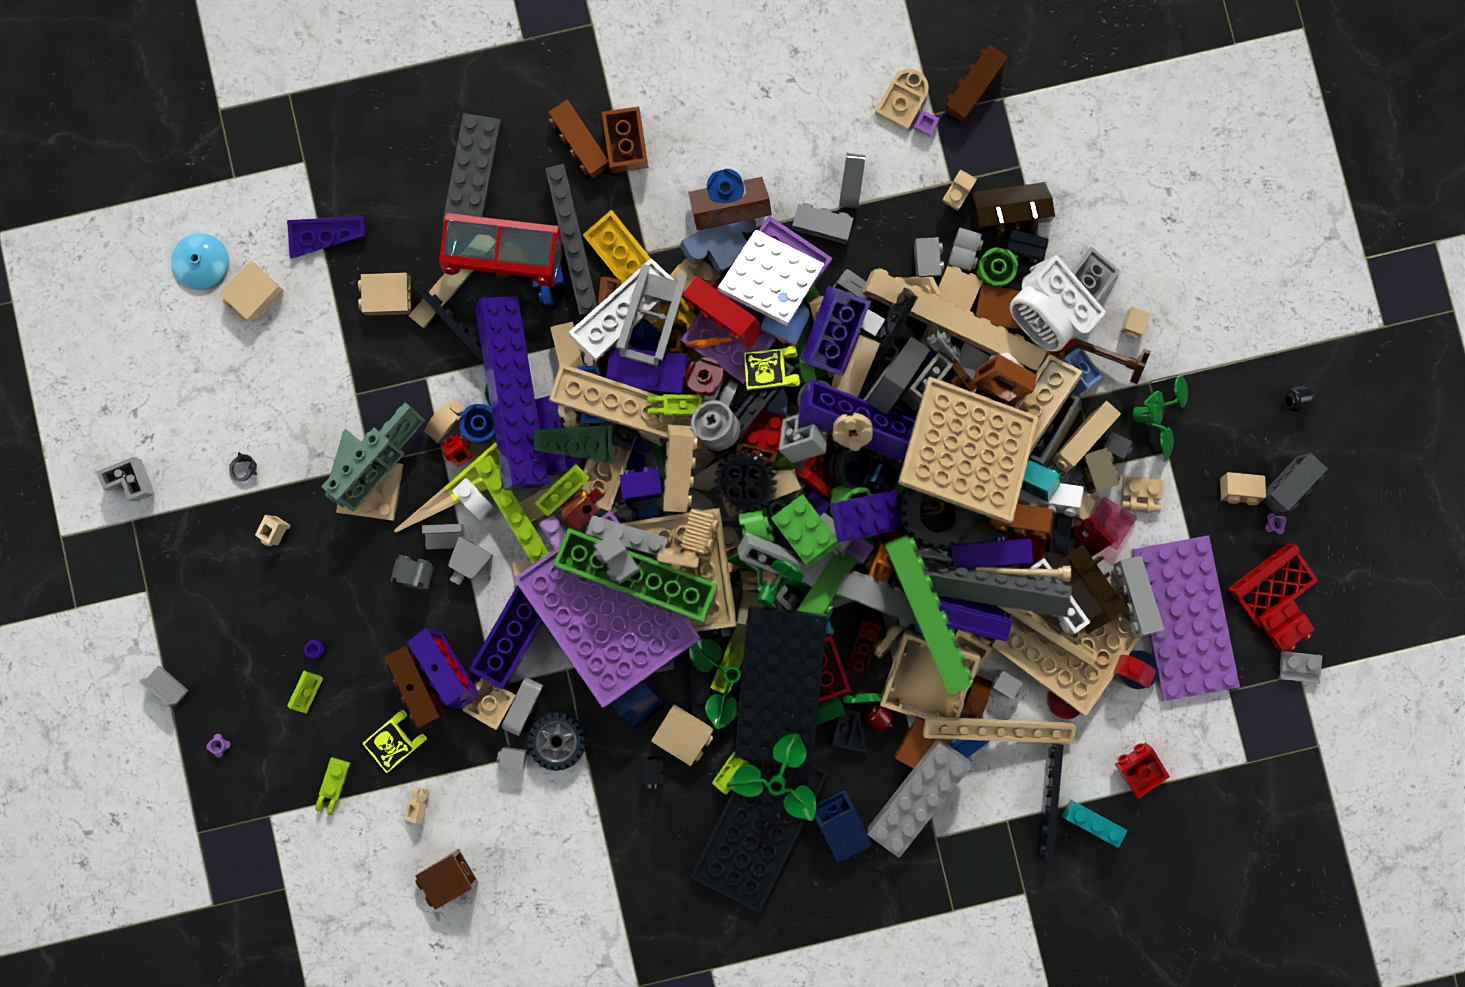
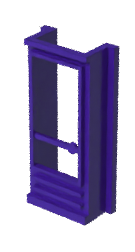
M938 596L941 606L938 607L939 611H944L949 621L946 627L1005 642L1008 641V635L1013 622L1012 614L1004 611L997 605Z

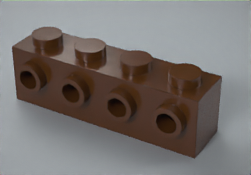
M990 44L986 50L982 48L976 57L979 59L975 65L972 63L966 71L968 74L966 78L959 80L955 86L957 90L954 95L950 93L944 102L946 104L944 111L961 123L967 118L1008 59L1005 54Z

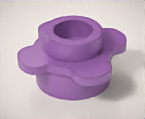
M1273 513L1267 516L1268 524L1265 526L1266 531H1274L1277 534L1284 533L1286 517L1275 516Z
M221 734L214 735V739L207 744V749L215 754L216 757H222L223 752L230 747V742L225 741Z

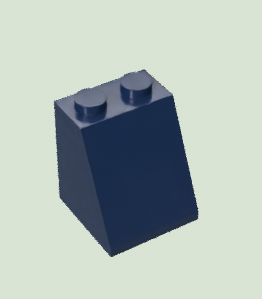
M646 678L611 702V705L618 714L635 729L666 705Z
M845 790L816 804L815 818L837 863L848 859L859 851L866 850L867 847L872 845Z

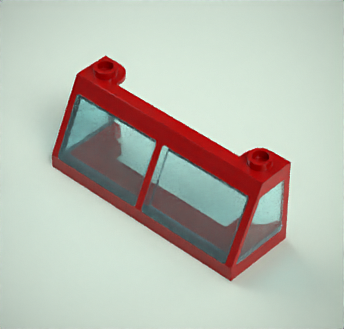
M446 213L439 264L443 273L448 275L458 274L460 269L533 277L540 286L554 287L564 246L558 226Z

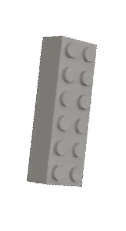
M936 739L868 826V835L900 858L971 768L970 760L943 740Z

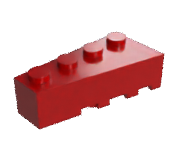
M698 276L682 294L686 299L685 303L693 310L695 308L698 309L705 319H711L719 329L725 330L733 339L739 341L748 349L753 346L763 333L760 330V324L754 316Z

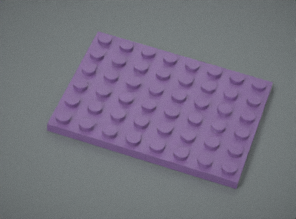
M611 511L601 517L619 523ZM588 527L580 532L586 534ZM561 545L514 577L518 586L603 708L701 639L685 616L556 568L553 564Z

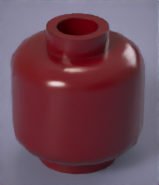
M880 702L872 703L865 711V721L879 732L890 729L893 725V712L888 708L880 706Z

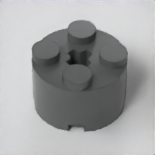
M399 555L398 559L395 560L390 582L394 584L400 582L402 586L423 590L424 588L429 590L434 567L427 560L418 559L415 562L408 556Z

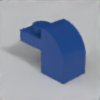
M553 264V272L555 270L556 264ZM561 264L554 287L565 285ZM533 279L535 291L541 290L538 292L540 303L544 302L546 308L553 307L550 289L553 286H540Z

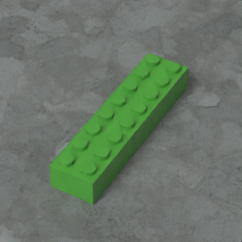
M570 528L567 529L553 564L556 568L704 624L718 588L716 583L631 551L628 552L640 571L621 584L617 580L613 582L607 572L610 568L606 563L602 564L594 553L597 550L595 544L601 540Z
M905 535L886 543L887 551L948 694L951 695L971 687L970 680H973L967 665L963 667L962 662L965 659L960 648H955L954 646L957 640L952 629L948 630L946 627L949 621L945 612L939 611L938 607L941 606L940 600L936 592L933 594L930 588L934 586L929 575H924L922 571L926 567L921 556L916 557L914 551L918 549L913 537L909 539Z

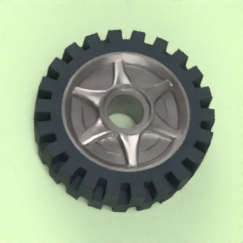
M562 712L550 713L541 717L533 725L528 736L530 755L534 758L535 762L547 770L559 771L570 768L580 760L586 748V733L582 724L572 715ZM554 736H559L562 739L561 746L557 747L553 744L552 739Z

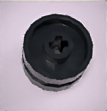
M839 443L834 444L827 451L823 462L824 474L829 482L855 489L863 487L869 481L874 468L873 457L868 449L861 447L859 450L853 451Z

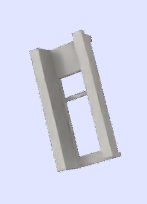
M642 264L616 348L620 349L621 357L658 366L659 360L662 361L687 276L680 274L678 281L650 274V266ZM643 295L671 303L668 315L665 316L663 313L658 314L640 309ZM638 312L656 316L662 320L666 319L655 357L627 349Z

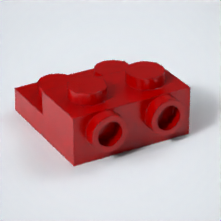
M763 413L744 436L743 443L782 454L779 450L783 419H786L787 416Z
M1287 596L1257 617L1276 649L1283 652L1292 651L1296 647L1295 643L1300 640L1305 641L1312 636L1311 632L1315 630L1307 616L1301 613L1290 596Z
M1146 742L1135 745L1134 751L1128 755H1121L1118 758V762L1114 764L1138 799L1170 777L1154 749Z

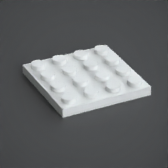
M755 230L718 287V291L788 326L822 271L824 264ZM781 292L787 293L789 300L785 303L778 300V294Z

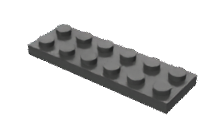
M463 113L443 224L446 213L475 217L484 216L501 126L500 119Z

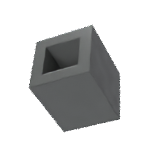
M1110 432L1107 433L1100 450L1107 448L1112 453L1113 458L1120 461L1125 459V457H1129L1132 451V447H1130L1132 441Z

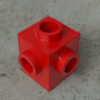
M457 433L447 438L441 444L445 450L442 452L448 462L452 461L457 468L473 458L469 450L471 445L465 437L461 439Z

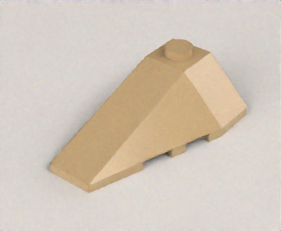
M794 470L771 471V473H777L773 480L778 481L773 486L777 488V491L772 493L774 495L772 500L801 489ZM737 487L732 488L734 493L740 494V490ZM752 488L753 494H760L758 489ZM729 502L724 504L729 517L744 512L743 508L736 512V506L729 509Z

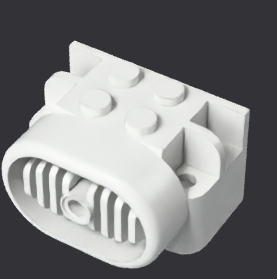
M1057 255L1029 269L1031 273L1023 278L1022 290L1010 303V312L1017 324L1035 344L1048 351H1059L1069 340L1088 333L1106 313Z

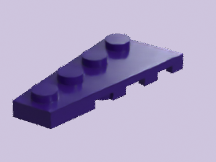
M363 216L287 220L291 259L366 236L365 217Z

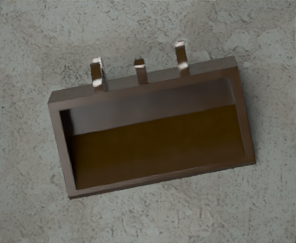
M1045 182L971 192L976 232L995 230L996 236L999 238L1004 234V228L1014 227L1016 231H1019L1020 226L1029 225L1030 232L1035 233L1038 230L1039 223L1051 222L1055 217L1053 198Z
M1080 545L1052 563L1050 567L1058 569L1062 568V566H1071L1070 582H1063L1061 579L1060 581L1064 585L1072 587L1071 596L1091 622L1084 627L1089 634L1128 609L1117 595V593L1125 588L1123 584L1113 588L1106 579L1110 576V573L1103 574L1097 565L1105 559L1104 556H1098L1093 559L1085 546Z

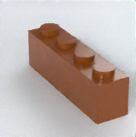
M568 99L549 111L551 117L549 119L550 124L554 129H559L561 132L559 137L564 144H569L571 147L569 152L575 160L579 159L581 162L580 168L585 176L589 174L592 179L610 167L608 159Z

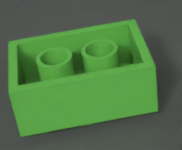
M803 494L771 518L809 568L841 545L837 543L836 537Z

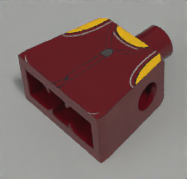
M597 487L589 494L584 489L560 507L563 519L575 531H579L591 519L592 515L594 516L600 510L597 502L604 494Z

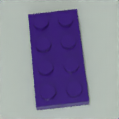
M896 490L830 503L837 543L903 529Z

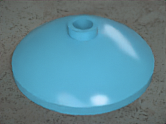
M196 233L183 238L177 244L172 254L171 265L174 275L182 284L192 289L204 290L214 287L225 277L229 267V256L225 246L217 238L205 233ZM195 256H198L197 261H193Z

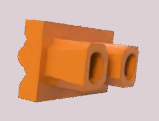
M883 544L879 546L869 576L874 577L875 580L887 583L894 565L886 546Z

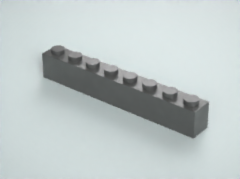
M564 164L545 169L579 314L584 319L598 306L567 171Z
M923 561L926 568L922 571L924 575H929L934 586L930 588L932 594L936 592L938 596L1063 617L1068 615L1071 586Z

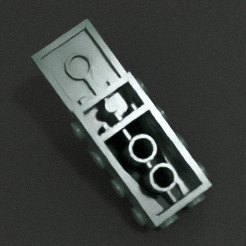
M404 403L396 410L394 416L383 425L380 431L373 428L365 435L362 441L345 429L341 436L330 477L321 486L327 491L325 495L340 507L346 506L354 512L405 453L400 450L401 447L424 423L425 419L407 403Z

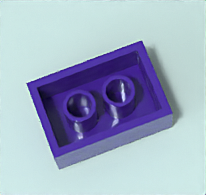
M647 467L643 468V472L636 473L635 470L623 471L624 475H619L622 497L626 502L663 497V483L659 469Z

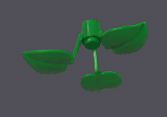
M1179 375L1175 381L1174 392L1176 398L1174 401L1164 403L1162 392L1156 391L1144 402L1146 407H1135L1133 410L1135 422H1146L1147 426H1154L1162 430L1160 442L1164 456L1163 462L1169 459L1173 451L1174 436L1171 428H1166L1159 425L1163 418V407L1177 403L1180 408L1186 405L1188 386L1183 375Z
M739 554L727 558L728 563L742 567L750 572L759 573L757 591L760 593L757 602L763 606L771 607L776 595L784 585L790 592L797 595L801 601L805 599L810 591L809 585L801 581L804 573L788 562L782 560L774 561L772 569L779 572L774 584L766 583L762 586V568L740 560Z
M701 639L689 647V655L693 665L702 672H709L714 665L723 671V678L727 682L723 696L714 694L708 698L705 704V712L716 729H720L728 725L737 713L738 704L736 699L726 696L731 684L739 680L742 670H738L736 667L726 669L717 664L716 662L722 657L721 647L713 640Z
M798 734L786 735L776 743L773 757L777 762L783 764L779 775L773 776L770 782L761 778V772L757 767L743 765L736 770L727 783L728 787L734 792L748 797H754L762 793V782L774 795L790 792L784 799L785 810L796 818L810 821L814 819L816 799L812 790L803 785L798 786L795 791L793 789H785L786 782L782 777L786 764L794 768L802 765L806 759V747Z

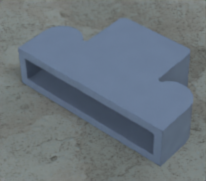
M752 219L700 230L683 239L680 243V248L687 260L695 265L701 264L707 256L717 274L722 275L731 269L747 244L746 238L752 235L756 227V221Z

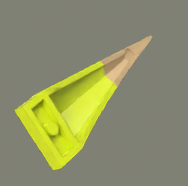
M497 442L399 525L394 532H398L461 502L452 490L465 478L480 492L488 489L474 464L491 455L501 471Z

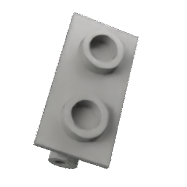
M937 327V334H930L927 337L928 343L935 352L942 349L939 353L954 364L955 361L960 363V350L956 345L953 346L951 344L948 334L945 331L942 332Z

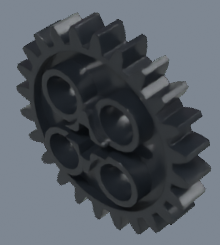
M747 449L743 451V454L737 450L735 455L730 453L728 458L725 457L722 460L723 464L720 463L717 466L720 470L714 473L718 476L714 482L719 485L715 490H721L718 498L724 496L723 504L729 502V509L736 506V512H739L743 508L746 514L750 508L753 513L756 507L762 510L763 504L767 506L770 503L769 500L774 498L772 493H775L777 488L773 486L778 481L773 480L777 473H771L773 465H766L769 459L761 460L763 454L755 457V451L749 455ZM732 468H737L740 471V475H735ZM751 469L758 470L759 476L753 475ZM737 487L740 490V494L734 493L732 488ZM752 488L758 489L760 494H753Z

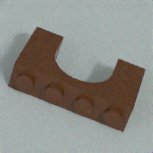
M763 177L744 180L745 196L731 203L713 202L709 198L707 188L689 191L688 194L696 230L771 216L770 198Z

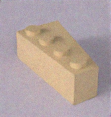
M668 424L670 440L667 441L666 445L668 460L665 461L666 478H664L663 511L687 512V506H691L692 501L689 487H693L694 477L691 476V468H695V457H692L693 449L696 450L697 438H694L691 426Z

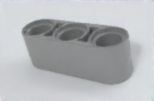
M525 677L502 724V729L520 736L542 691V684Z

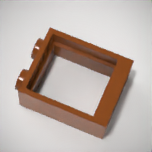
M998 354L976 368L973 382L978 388L1011 405L1035 390L1037 375ZM997 376H1001V377H1003L1004 379H1006V380L1010 381L1011 383L1015 384V386L1012 387V386L1008 385L1007 383H1005V382L999 380V379L996 378V377H997Z

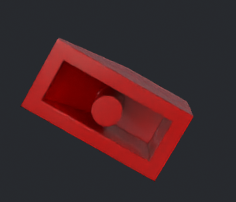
M1120 655L1113 673L1149 688L1156 670L1147 663L1132 656Z

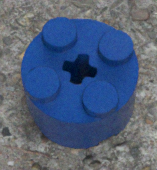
M473 404L462 412L460 416V430L467 439L481 445L496 439L492 411L489 406ZM479 420L483 422V427H478L477 422Z

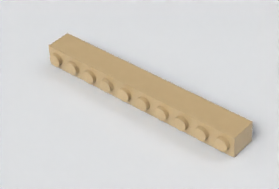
M875 269L870 273L862 294L893 308L898 295L904 287L908 288L918 297L909 316L936 329L939 327L942 332L945 331L947 334L991 355L1009 353L1032 373H1036L1040 369L1047 350L1042 349L1034 342L1026 341L1025 337L1019 334L1013 335L1009 333L1005 327H996L988 319H979L969 310L958 309L956 304L944 302L935 294H927L919 286H910L902 278H893L883 269Z

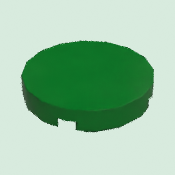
M880 693L858 694L854 696L845 695L842 697L843 704L882 701Z

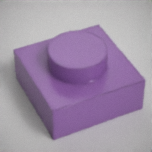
M922 110L913 129L931 137L939 118Z
M859 538L853 542L847 550V554L863 564L874 550V547L862 538Z

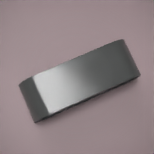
M847 153L839 202L840 207L858 209L866 155Z

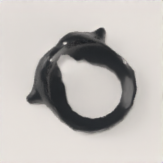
M238 452V456L229 465L231 477L236 481L245 482L252 475H257V463L250 455ZM250 461L251 464L244 477H237L233 471L234 465L239 462Z

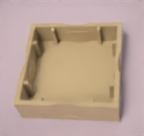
M905 628L881 695L882 701L880 706L907 715L919 716L923 719L926 717L959 718L968 688L949 695L924 635ZM954 644L955 648H960L964 656L963 667L967 665L972 678H974L980 662L979 652Z

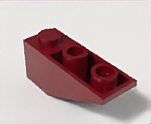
M864 610L847 670L866 674L882 626L883 615Z

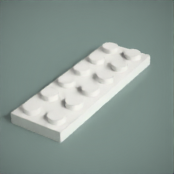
M649 259L645 263V265L650 266V274L674 280L653 259ZM641 268L568 332V335L595 361L619 340ZM643 295L640 309L652 311L662 300ZM638 312L634 326L647 314Z

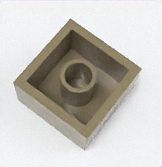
M1107 448L1086 454L1078 462L1079 467L1083 470L1082 474L1085 476L1083 480L1089 494L1119 485L1120 476L1118 471L1114 470L1112 464L1114 462L1113 456Z

